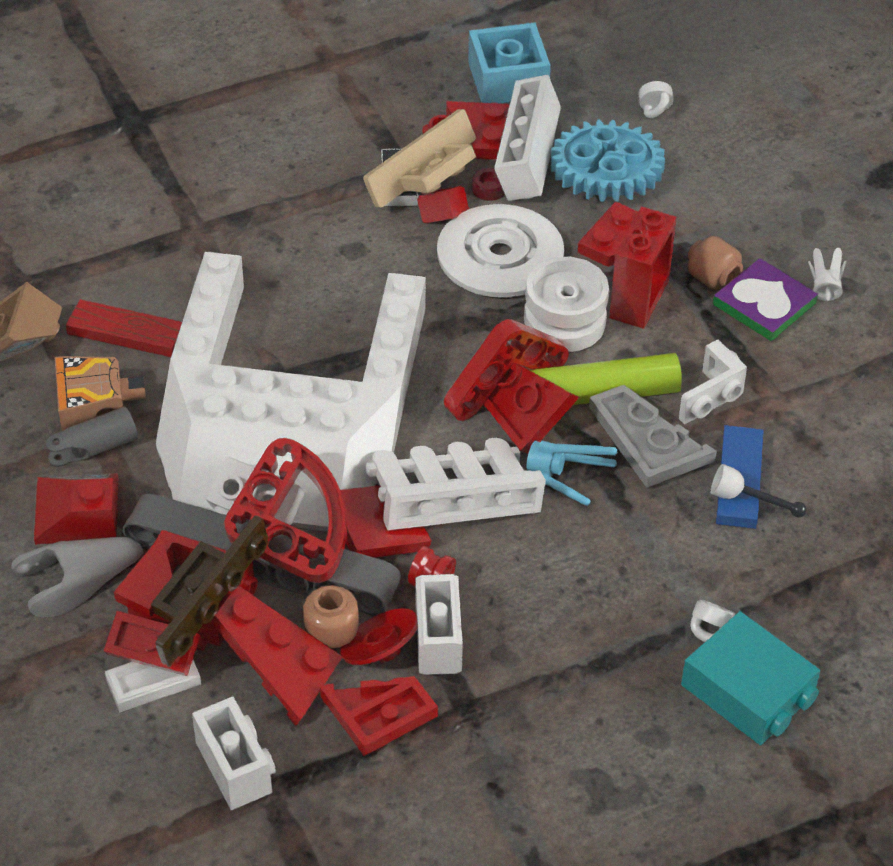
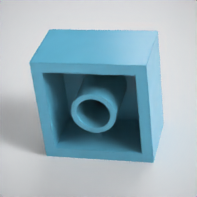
M535 23L469 30L468 63L481 103L500 104L511 102L517 80L549 75L550 78L551 65Z

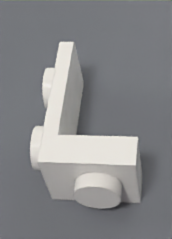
M718 339L706 345L702 372L710 380L682 395L679 420L683 424H687L696 418H703L711 410L726 402H732L743 394L747 366L740 361L735 352L725 347Z

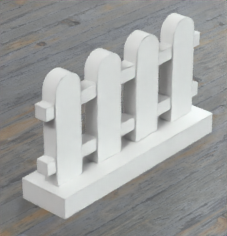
M500 438L486 440L484 450L474 452L466 443L453 442L448 446L447 455L438 456L429 447L416 446L410 451V459L398 460L391 451L378 450L372 455V463H367L366 466L368 477L376 476L381 485L378 490V497L381 502L385 501L383 522L387 530L541 512L546 481L540 470L524 471L518 462L520 459L518 447L510 448L509 444ZM490 464L495 474L486 475L481 465ZM452 468L458 479H448L443 469ZM414 472L420 483L410 484L405 473Z

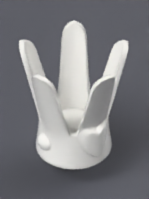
M815 248L813 252L815 271L811 262L808 261L814 278L813 291L818 293V299L831 301L842 295L841 278L847 261H844L841 266L842 251L840 248L834 250L830 270L825 269L822 253L818 248Z

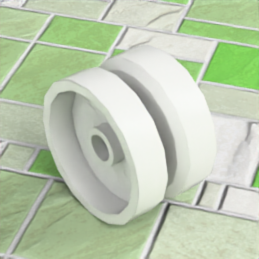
M554 257L539 263L530 271L526 280L525 325L554 336L569 352L580 351L595 344L602 337L606 327V306L609 297L608 280L601 269L587 260L575 257Z

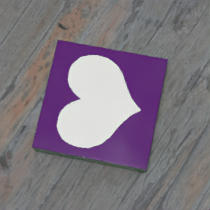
M759 258L714 295L713 305L769 341H773L817 303L818 293Z

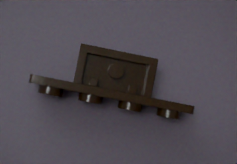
M255 515L226 553L200 541L152 601L153 613L170 622L155 643L163 664L170 667L178 656L181 657L186 654L198 630L204 623L207 624L214 618L219 603L229 591H233L238 587L243 578L244 571L251 562L263 555L268 544L264 519Z

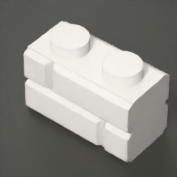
M454 574L420 575L416 577L419 673L426 675L462 672V630L458 576Z

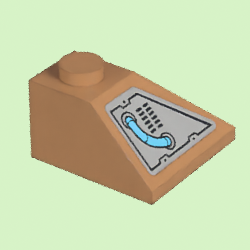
M28 282L0 301V362L31 351L44 341H51L60 328L58 320L62 307Z

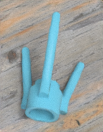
M542 440L541 442L534 441L529 450L526 468L527 471L540 470L546 479L545 485L588 506L590 504L589 498L551 476L553 474H561L565 461L615 467L617 462L614 459L590 455H616L617 449L615 447L554 444Z

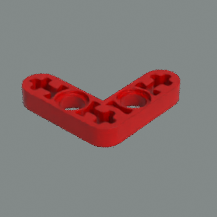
M511 319L504 320L493 328L444 398V407L457 420H468L479 411L513 362L532 370L559 367L565 365L568 360L569 351L554 336Z

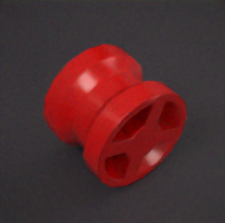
M423 546L411 564L408 583L416 587V577L420 575L454 574L456 559L449 555L440 557L435 555L433 549Z

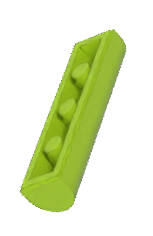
M676 353L530 370L579 396V399L573 405L589 403L590 397L625 385L640 397L681 392L682 384L681 367Z

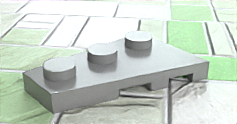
M625 385L590 397V410L646 488L715 462L716 450L707 444L699 445L689 437L688 430L679 424L675 427L658 415L659 410Z

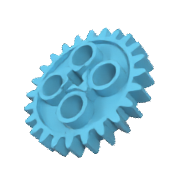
M597 120L596 126H591L585 121L583 122V129L571 126V133L563 131L561 132V139L554 140V147L551 148V171L555 172V180H563V188L573 186V194L575 195L584 191L586 192V199H590L595 194L599 195L601 202H604L607 196H612L615 202H619L620 195H624L629 200H632L633 192L644 196L646 188L655 189V183L661 182L665 166V150L660 148L659 140L652 141V133L641 135L642 127L640 126L631 130L629 129L628 122H625L620 127L616 126L615 120H611L609 125H604L601 120Z

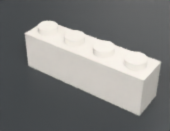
M549 75L517 80L515 82L494 168L508 201L530 199L542 195L561 109Z

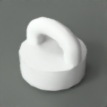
M648 82L639 89V104L644 109V114L647 118L659 116L673 103V90L665 82Z
M705 600L697 601L692 613L691 630L697 638L706 642L713 633L703 630L701 627L702 620L716 625L720 629L735 616V613Z

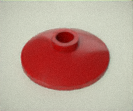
M406 608L393 609L359 625L356 636L350 643L341 647L340 653L342 658L351 665H363L376 661L388 662L400 654L401 648L413 637L418 629L416 613Z

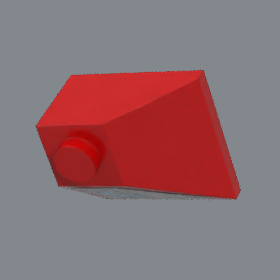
M118 473L37 477L35 545L53 544L60 541L117 537Z

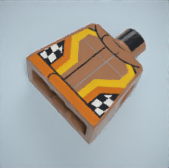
M55 357L58 411L62 431L124 407L123 401L146 399L144 377L120 378L118 359L114 357Z

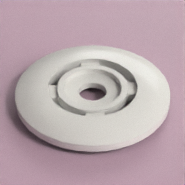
M490 204L471 208L450 220L438 238L437 257L444 273L458 286L473 293L489 297H514L525 294L526 280L530 271L539 263L554 257H564V244L557 228L542 215L515 205ZM496 243H504L510 246L512 250L505 255H497L491 252L490 247Z

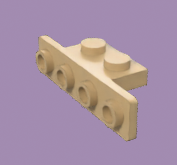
M458 109L363 177L375 207L385 206L404 191L421 192V194L432 193L441 187L440 183L450 176L461 173L465 169L464 165L476 157L470 144L475 141L476 136L464 109Z

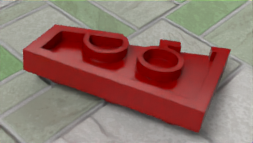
M513 362L484 402V406L518 449L529 454L532 443L534 441L541 442L579 399V396Z
M240 586L232 591L211 621L243 662H249L262 678L263 682L261 685L270 696L275 695L288 710L287 717L295 726L298 725L320 692V687L327 682L342 659L340 654Z

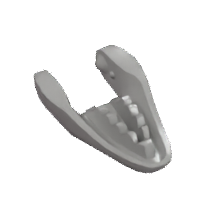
M129 537L60 541L18 556L12 562L11 569L16 576H26L44 570L59 561L64 572L62 582L36 594L28 601V608L33 615L41 618L63 615L86 602L107 581L135 563L142 556L143 549L140 543Z

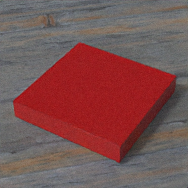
M381 485L340 490L346 513V544L349 551L376 558L418 552L423 546L430 547L432 541L424 526L387 530L383 522L385 501L381 502L378 497V490Z

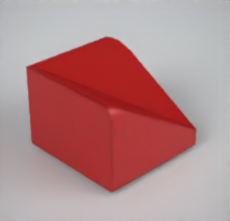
M461 185L439 189L429 194L420 195L417 198L423 223L453 219L458 217L460 213L469 210L465 188Z

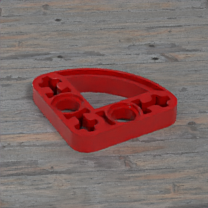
M278 438L268 445L228 511L224 520L225 531L229 541L233 544L240 535L237 531L236 523L244 524L247 519L251 521L255 515L264 519L265 527H267L268 544L260 558L307 581L314 583L325 582L337 570L346 543L347 522L342 494L331 471L316 454L293 439ZM289 452L293 462H283L279 469V479L274 475L278 468L276 456L283 457ZM301 471L314 482L325 500L329 515L326 542L274 518ZM261 484H270L276 489L275 495L268 501L255 499L253 491ZM277 535H285L292 540L291 547L284 553L273 552L269 548V543ZM303 544L304 555L316 559L320 554L324 555L326 565L318 564L315 569H312L309 559L299 554L300 545Z

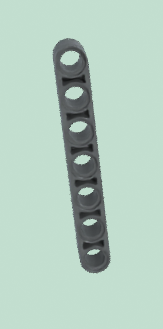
M143 494L123 526L125 537L133 538L140 543L142 548L148 550L162 530L199 542L202 541L224 550H228L232 545L225 531L224 520L226 515L155 494ZM248 521L244 524L236 523L239 534L248 525ZM277 535L270 541L269 548L275 553H284L291 547L292 540L288 536ZM303 544L300 545L299 554L309 559L312 569H315L318 564L326 565L324 555L320 554L316 559L304 555ZM344 549L341 561L334 575L327 581L320 583L307 581L262 558L253 560L254 577L258 578V582L308 596L312 591L322 586L334 585L343 587L350 591L357 600L359 612L375 616L387 611L401 580L399 570L391 563Z

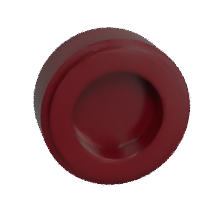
M483 168L474 173L472 177V192L477 198L485 201H494L505 195L494 168Z

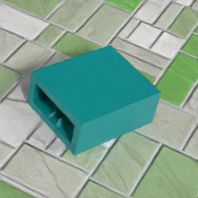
M739 611L685 660L681 685L761 746L772 735L780 736L789 726L792 716L799 709L805 711L814 703L819 694V690L816 687L820 669Z

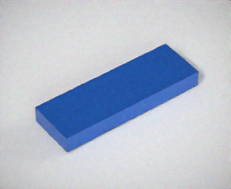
M724 425L721 465L724 464L736 469L743 476L746 486L760 491L764 430ZM742 492L732 499L718 497L716 524L756 529L759 499Z

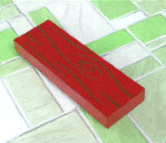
M80 299L66 323V330L69 335L171 357L182 322Z

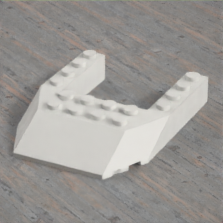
M205 252L171 356L156 439V448L165 470L166 480L171 489L173 500L214 511L215 508H212L205 499L225 455L255 467L268 445L278 438L293 439L316 454L331 471L340 490L380 485L376 476L368 477L366 466L367 463H372V455L378 450H388L394 453L425 313L426 277L388 273L363 382L221 365L244 289L242 257L239 255ZM289 452L283 457L276 456L278 468L274 475L280 477L279 469L283 462H293ZM301 471L294 483L299 485L305 494L291 526L328 532L329 515L325 500L314 482Z

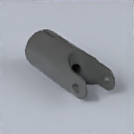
M122 407L50 436L46 441V446L51 451L48 456L50 464L57 467L138 439L137 430L130 412L126 407ZM56 440L60 442L58 445L52 444ZM60 456L62 459L57 461L55 457Z

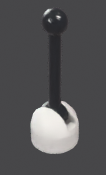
M724 464L718 468L711 485V494L723 499H732L742 492L790 510L791 514L798 518L803 517L807 511L805 504L802 502L791 503L746 486L741 473Z

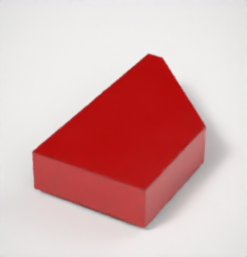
M159 538L114 591L116 602L149 618L154 614L151 607L152 601L172 578L163 540Z

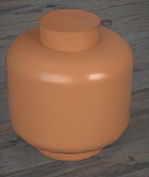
M710 236L703 241H696L688 252L689 273L711 290L725 287L743 271L741 253L718 236Z
M331 585L322 586L307 596L303 606L305 631L329 648H340L350 643L356 636L359 627L358 605L353 594L343 587Z

